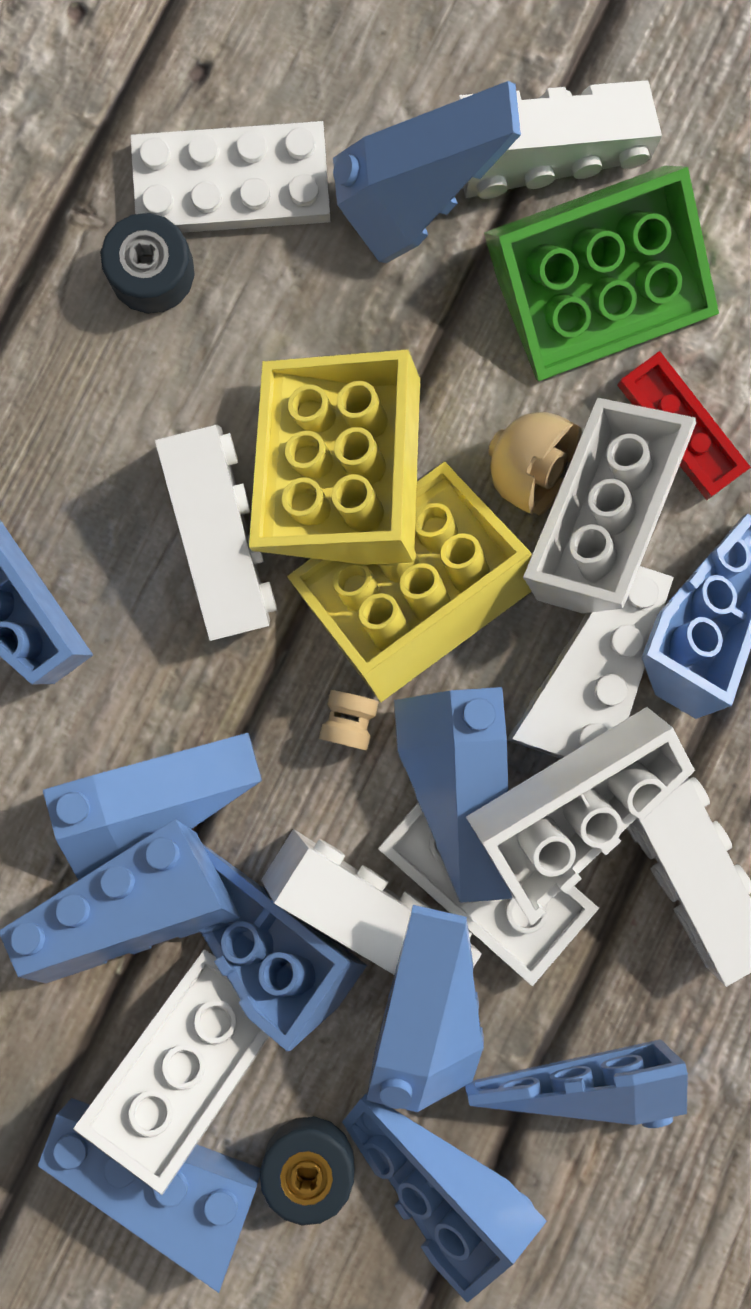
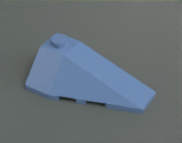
M506 81L363 137L333 157V177L336 187L337 206L379 262L388 263L419 246L428 236L426 227L439 213L447 215L458 204L455 196L472 177L481 179L521 136L516 84Z
M749 514L743 516L657 614L642 655V661L655 695L695 719L732 706L751 649V515Z
M502 687L450 690L394 700L397 752L409 776L417 801L428 822L436 842V847L459 902L512 899L509 888L466 816L508 791L507 736Z
M245 733L43 789V794L55 839L77 879L80 880L175 819L190 829L194 828L260 783L262 778L250 735Z
M203 844L241 918L225 924L218 923L200 929L199 933L202 934L217 960L214 962L222 976H227L241 999L238 1003L247 1018L286 1051H291L340 1006L367 965L335 939L274 904L265 888Z
M412 906L374 1051L366 1101L384 1104L394 1109L419 1112L473 1081L484 1048L483 1029L480 1027L478 994L475 992L473 958L467 917L421 906Z
M660 1039L473 1080L465 1086L469 1105L473 1107L630 1125L642 1124L645 1128H659L671 1124L673 1117L687 1114L688 1073L685 1062Z
M366 1093L342 1123L374 1174L382 1179H388L397 1192L399 1200L394 1206L403 1220L412 1217L426 1238L421 1248L431 1264L468 1303L516 1262L547 1221L534 1208L530 1199L519 1192L509 1180L396 1110L384 1104L366 1101Z

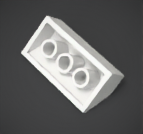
M597 398L523 576L538 601L583 614L623 609L696 425L695 417Z

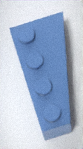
M0 520V657L32 685L55 684L92 657L93 654Z
M175 819L0 930V937L18 977L49 983L106 964L107 960L128 953L136 954L151 949L152 945L176 937L183 938L200 932V929L240 919L241 916L197 833Z
M71 1098L56 1115L38 1167L219 1293L256 1191L261 1168L196 1145L163 1195H160L74 1131L73 1128L90 1104Z

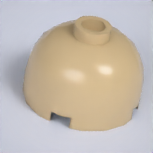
M537 412L525 414L514 420L505 430L500 429L490 443L489 456L492 457L490 469L493 484L501 497L529 514H544L554 504L564 480L560 476L565 469L567 461L571 463L582 436V428L559 415Z

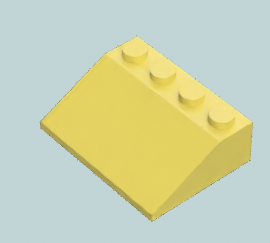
M409 350L262 361L249 548L252 551L363 565L414 563L420 377Z
M443 462L417 481L414 563L363 565L311 558L287 577L378 700L383 702L532 592L523 578L532 553L446 462Z

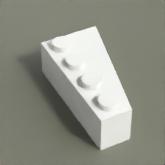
M649 81L590 85L581 95L572 96L571 92L566 90V87L547 88L545 93L539 98L521 100L520 92L516 91L521 136L481 179L472 177L463 187L465 198L479 196L482 199H491L504 194L508 189L527 186L529 189H538L551 184L555 179L574 176L576 179H585L598 174L602 169L621 166L623 169H632L645 164L649 159H652L662 137ZM473 94L459 95V100Z
M213 425L155 440L209 640L212 641L269 626V613L277 611L270 582L261 583L256 564L264 562L262 552L252 551L249 548L250 534H248L244 515L251 513L244 484L236 485L231 465L237 464L238 460L231 434L223 435L222 427Z
M640 566L623 609L586 613L545 681L533 696L526 711L509 734L507 741L562 759L628 719L645 668L642 655L657 614L665 606L674 577Z
M646 707L466 816L511 894L533 926L546 913L543 907L561 890L566 894L582 879L579 873L601 852L607 855L621 842L618 838L620 834L636 818L644 820L695 770L673 727Z
M692 777L690 779L687 778L644 820L636 818L627 829L633 840L639 843L645 854L650 859L656 858L658 863L650 868L653 875L672 902L680 901L681 905L674 908L677 917L706 968L727 987L751 973V898L749 896L751 893V880L740 865L733 864L727 852L732 848V843L723 827L717 821H711L705 809L710 804L709 797L700 782L695 777Z
M293 829L261 879L273 903L394 975L412 906L430 907L404 891L401 897L385 888L388 881L363 865L357 870L343 861L345 855L335 847L321 839L315 843ZM471 944L474 967L482 953Z

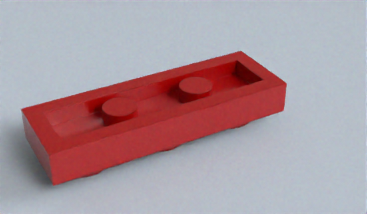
M660 351L623 377L617 384L632 405L695 417L696 425L679 466L706 500L710 499L751 468Z

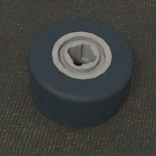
M152 213L132 214L117 222L106 234L100 251L102 270L117 298L129 308L147 314L165 312L180 304L190 292L195 276L193 257L181 230L166 217Z

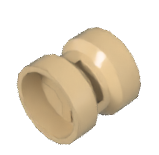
M331 690L327 703L331 712L329 720L322 724L319 739L367 751L370 740L367 728L369 720L376 716L379 701ZM341 714L359 718V720L356 722L340 717Z

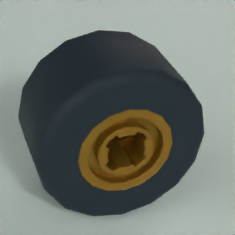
M312 1116L295 1118L284 1124L269 1140L260 1169L261 1191L269 1207L283 1220L301 1226L321 1224L337 1215L349 1200L354 1183L355 1165L353 1149L345 1133L331 1121Z

